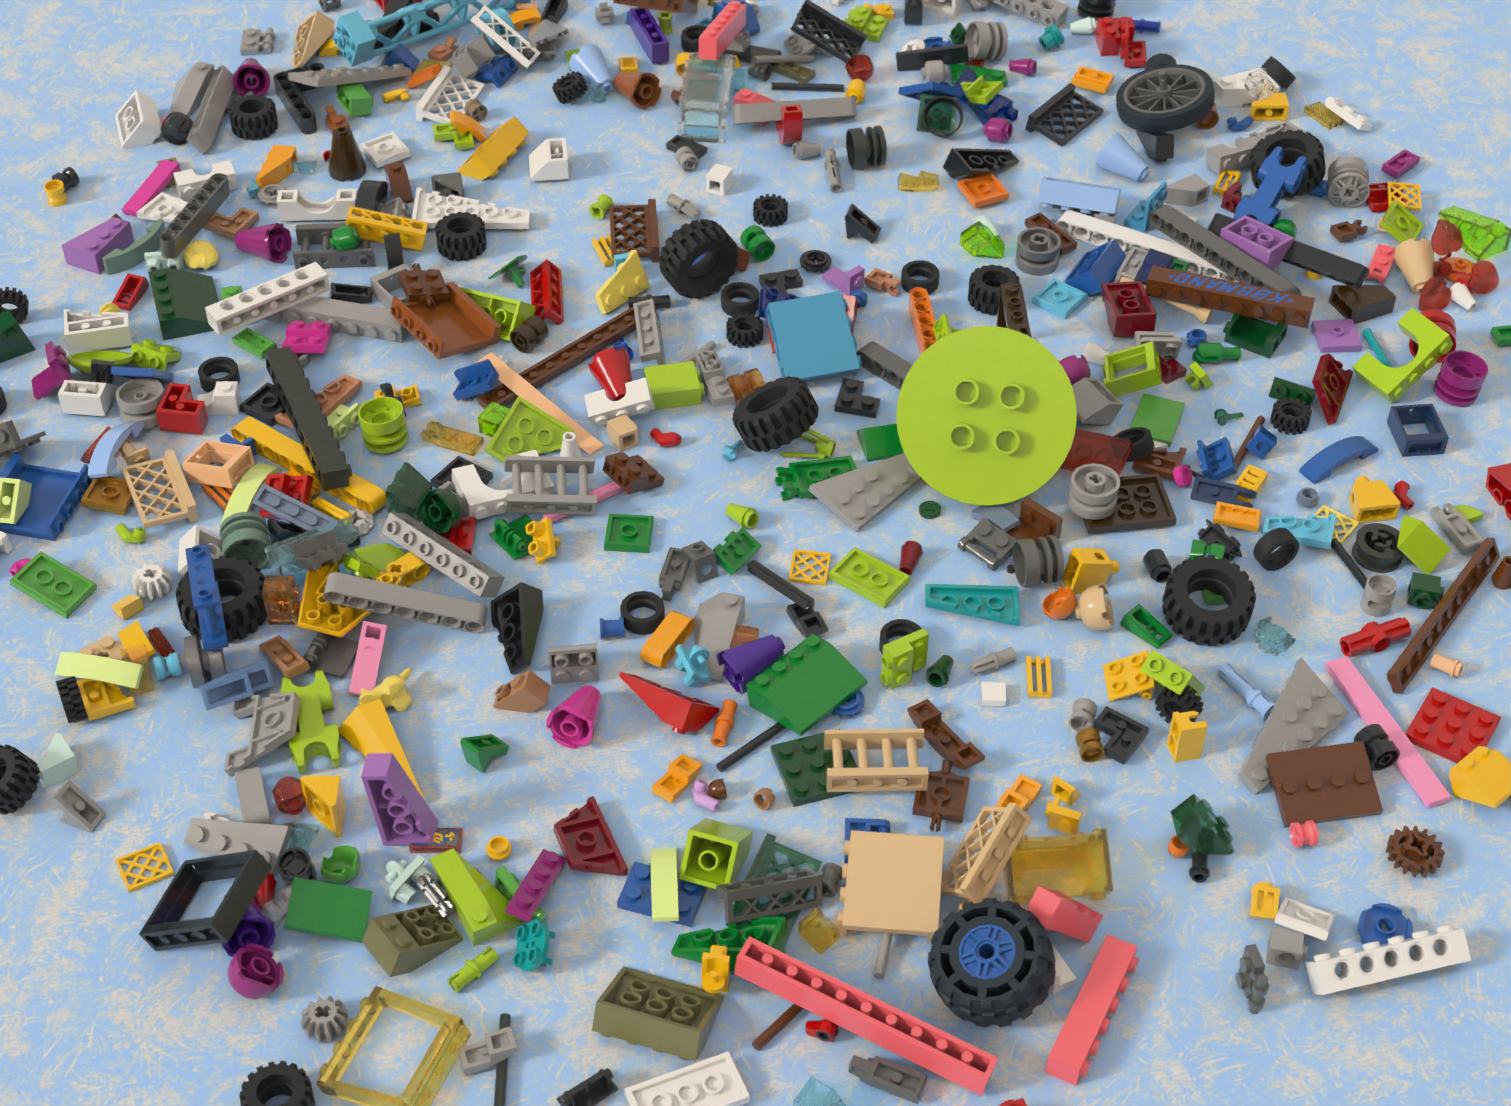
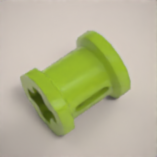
M668 11L657 13L659 27L664 34L673 32V26L671 25L673 14Z
M606 194L600 195L597 199L598 201L589 206L590 214L596 219H602L605 216V212L609 210V206L614 205L611 197Z

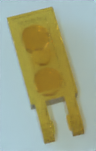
M430 421L427 424L428 429L423 430L420 435L426 442L428 441L436 446L470 456H475L484 443L483 436L443 426L440 422Z

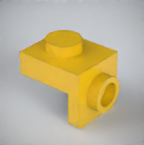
M1056 794L1054 801L1048 802L1045 816L1049 817L1047 827L1077 836L1082 813L1060 806L1061 795Z

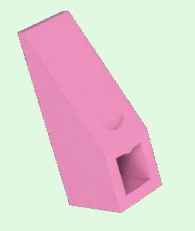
M363 621L349 694L360 696L362 694L361 688L367 690L375 688L387 625Z

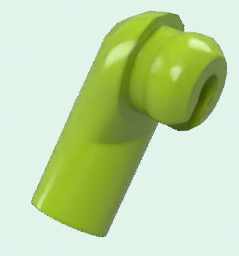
M120 523L115 527V531L126 543H141L145 540L146 531L141 527L140 529L138 527L135 528L133 532L124 523Z

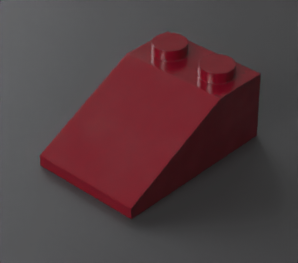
M1141 281L1101 283L1108 324L1114 337L1134 336L1135 331H1155L1157 313Z

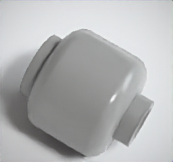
M942 60L927 61L924 68H921V78L925 79L926 83L934 81L942 84L948 78L947 64H944Z

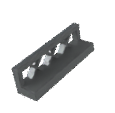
M803 869L716 886V896L725 902V921L727 923L822 905V875L811 869ZM814 887V899L805 901L801 897L807 888ZM789 891L793 894V897L787 904L781 905L778 902L784 892ZM760 897H768L770 901L764 909L758 910L754 906ZM742 900L747 904L740 913L733 914V902Z

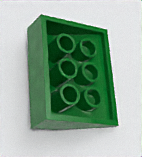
M812 633L748 682L746 688L749 706L802 736L867 684V679L835 647Z

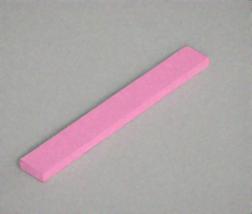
M1346 656L1326 662L1325 669L1366 725H1381L1389 736L1388 741L1392 740L1399 749L1400 756L1395 765L1425 806L1431 808L1449 802L1451 795L1350 659Z

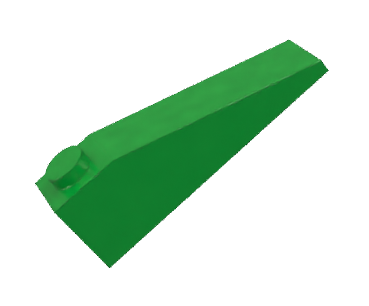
M759 917L751 919L752 923L737 926L735 922L727 924V928L719 931L707 928L680 934L671 950L672 956L702 963L703 952L710 953L711 945L727 947V956H730V971H735L737 956L749 936L785 953L786 919L785 917Z

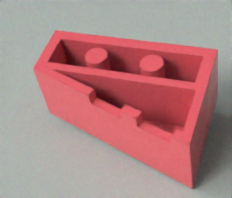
M1038 886L1026 911H1031L1038 918L1046 930L1058 931L1087 943L1090 942L1103 917L1102 914L1061 891L1043 886Z

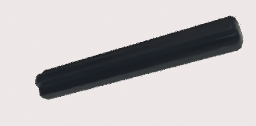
M752 560L751 563L747 564L748 572L805 610H810L814 607L815 600L758 561Z

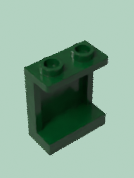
M1233 314L1232 320L1230 322L1227 321L1224 326L1223 333H1226L1224 342L1270 359L1286 337L1288 325L1277 323L1275 326L1253 317Z

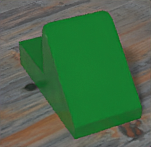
M493 734L461 738L460 741L466 762L481 773L485 772L490 758L506 755L510 747Z

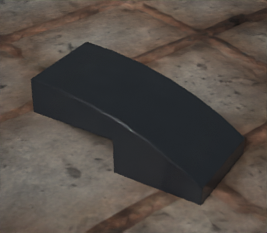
M796 603L787 606V614L805 638L812 633L819 635L828 632V627L819 611L815 612L813 608L805 610Z

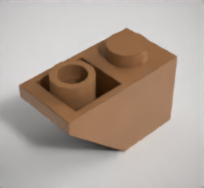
M528 670L522 675H517L507 684H502L495 692L496 698L493 707L502 710L531 713L546 704L551 685L531 670Z

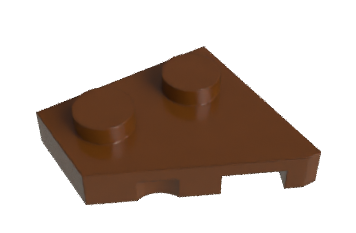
M1167 448L1153 450L1145 458L1134 461L1132 469L1147 474L1159 473L1161 478L1175 481L1173 476L1174 468L1182 465L1187 448H1180L1179 452H1167Z

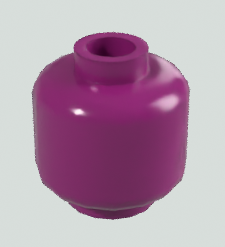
M994 117L984 125V134L990 142L1004 143L1012 136L1013 127L1006 118Z

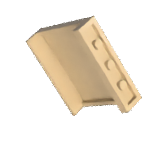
M851 830L850 840H845L844 855L848 856V863H843L842 879H846V887H841L840 902L844 903V911L838 912V927H842L843 937H847V930L927 936V943H931L935 931L939 928L944 837Z

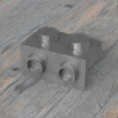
M333 530L291 546L297 567L306 568L309 571L321 568L322 563L328 560L330 563L343 559V554L349 552L347 543L337 542Z

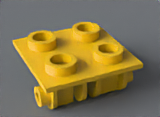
M1148 650L1103 664L1109 702L1139 693L1145 700L1152 697L1154 693L1153 688H1155L1154 679L1140 670L1149 656Z

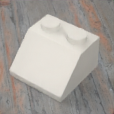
M198 525L189 530L179 540L178 573L184 576L188 571L186 548L209 544L213 559H219V556H223L221 537Z

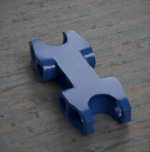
M1277 146L1264 160L1258 171L1257 179L1263 182L1253 198L1245 195L1236 207L1233 219L1238 220L1246 215L1272 227L1281 216V210L1275 207L1285 191L1294 193L1302 182L1308 163L1307 158L1301 156L1293 165L1288 167L1282 166L1280 163L1284 152L1282 147Z

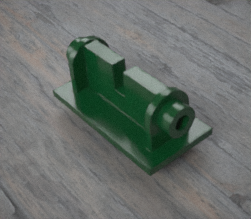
M1274 377L1269 397L1280 400L1283 397H1286L1287 400L1290 397H1293V400L1299 398L1301 403L1303 401L1307 402L1306 406H1311L1316 396L1315 389L1278 377Z

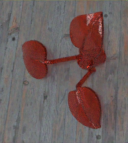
M1438 219L1431 238L1433 251L1444 257L1439 258V261H1434V277L1425 283L1421 291L1419 311L1443 310L1448 306L1451 300V291L1445 286L1447 282L1442 277H1448L1450 274L1470 276L1468 287L1477 294L1490 293L1499 284L1496 267L1486 260L1476 262L1472 267V273L1452 270L1451 264L1445 260L1451 257V252H1457L1461 249L1463 236L1455 224L1444 219Z

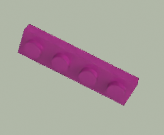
M543 849L508 903L505 913L530 923L563 870L566 858L555 852Z

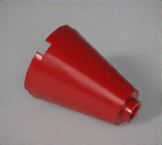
M608 348L593 356V362L588 364L589 370L601 388L605 389L610 400L619 401L626 394L625 383L632 381L630 357L625 349L621 348V351H616L615 348Z

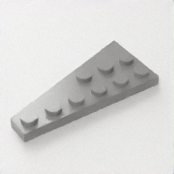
M1302 658L1296 662L1291 676L1288 677L1285 683V688L1276 700L1262 732L1256 739L1257 742L1253 750L1249 753L1238 774L1254 794L1271 781L1265 758L1267 754L1310 748L1350 714Z

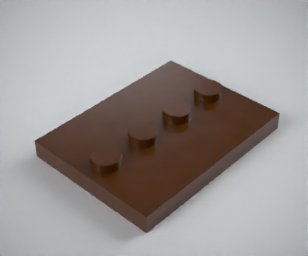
M1363 741L1269 753L1265 757L1284 828L1290 827L1292 822L1304 824L1308 820H1313L1315 823L1380 815L1383 812Z

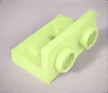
M355 403L350 408L340 404L327 416L328 426H332L334 438H337L338 441L346 436L354 426L359 424L358 410L360 404Z

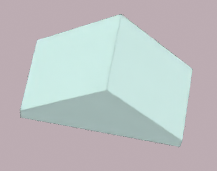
M55 733L40 763V773L38 776H40L42 787H49L80 772L75 755L60 733Z

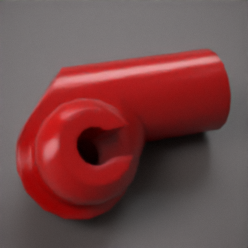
M1399 481L1394 485L1393 494L1400 501V505L1403 508L1410 510L1414 506V501L1407 496L1410 485L1405 481Z

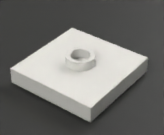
M394 132L360 144L361 151L377 168L411 156L410 149Z
M1285 897L1277 912L1274 923L1326 941L1335 915Z

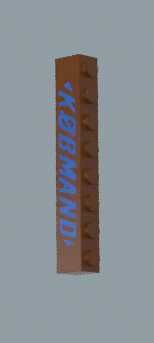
M1152 265L1146 285V292L1150 297L1307 329L1315 301L1313 297Z

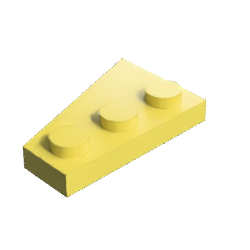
M637 250L629 252L625 262L617 267L618 270L612 278H608L595 294L602 314L609 313L628 301V297H634L650 287Z

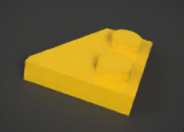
M85 679L77 681L89 721L136 707L134 699L131 696H125L121 689L114 684Z

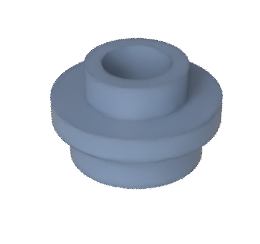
M1305 487L1298 492L1296 500L1303 507H1315L1319 502L1318 492L1313 488Z

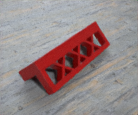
M546 259L530 272L531 305L536 306L534 316L541 318L543 321L549 318L559 325L564 321L561 269Z

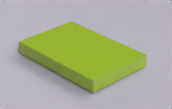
M856 547L828 573V579L883 608H886L911 581V576Z

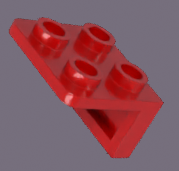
M1125 18V23H1121V60H1124V67L1138 68L1145 66L1146 41H1129V18Z

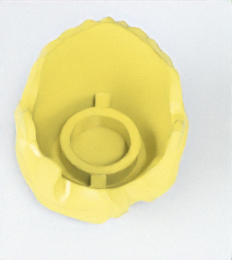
M196 240L190 243L183 251L184 262L191 270L197 268L207 270L212 266L215 267L218 262V252L208 241Z

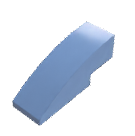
M262 660L222 675L199 688L205 709L208 711L252 696L254 692L274 686L268 663Z

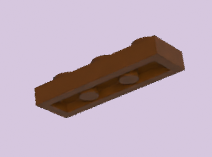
M1041 212L1025 219L1024 225L1027 228L1043 227L1059 235L1061 239L1060 255L1077 249V242Z

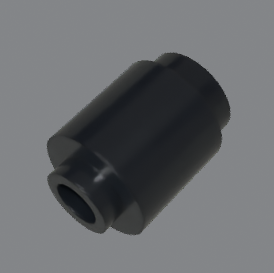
M1152 549L1144 555L1143 563L1150 577L1158 583L1166 582L1172 573V567L1164 551Z

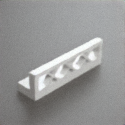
M485 5L470 20L472 24L526 69L531 66L541 53L535 47L531 48L527 40ZM486 11L491 15L492 23H484L479 18ZM494 25H503L506 35H498L495 32ZM508 37H517L520 47H512L509 44ZM530 48L535 54L528 60L523 56L522 49Z

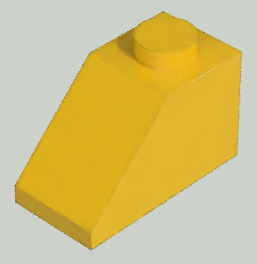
M1266 93L1253 102L1250 110V116L1253 118V121H1286L1289 109L1286 93Z

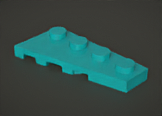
M925 584V607L1015 626L1020 625L1018 586Z

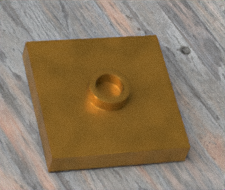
M111 476L99 477L92 480L81 499V507L125 516L133 499L125 479Z

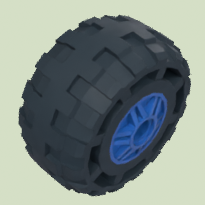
M984 898L983 902L974 904L971 901L961 905V910L955 914L951 912L943 920V926L935 931L931 939L932 947L931 951L928 952V966L937 994L946 1007L957 1017L964 1021L973 1022L976 1026L988 1028L990 1025H999V1027L1012 1025V1021L1019 1018L1026 1019L1033 1014L1032 1010L1037 1005L1040 1006V1004L1044 1003L1048 997V990L1051 984H1054L1056 960L1047 931L1031 911H1026L1018 903L1010 900L1000 902L996 898Z

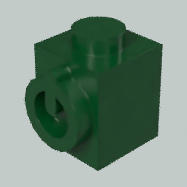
M1413 572L1408 586L1407 604L1414 605L1419 609H1434L1437 601L1441 600L1444 594V587L1440 586L1441 577Z

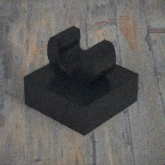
M92 359L90 382L112 384L111 366H114V361Z

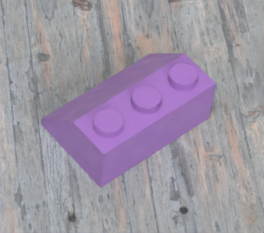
M1246 215L1222 228L1220 238L1271 270L1279 266L1294 241V237Z

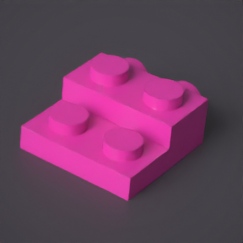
M300 320L289 323L286 328V339L282 344V348L290 347L293 353H325L332 340L331 323H325L324 321L304 323V321Z

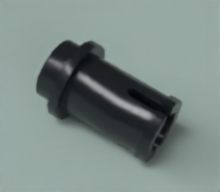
M1195 849L1192 852V867L1189 869V875L1193 881L1198 883L1206 881L1210 875V871L1207 868L1208 852L1204 849Z

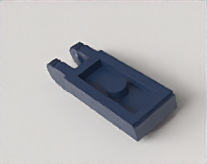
M1196 476L1190 498L1215 505L1219 501L1253 508L1252 504L1237 500L1240 495L1244 498L1254 499L1257 493L1253 490L1242 488L1240 485Z

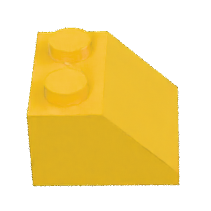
M1478 746L1449 770L1453 795L1456 797L1497 808L1511 796V763L1500 751Z

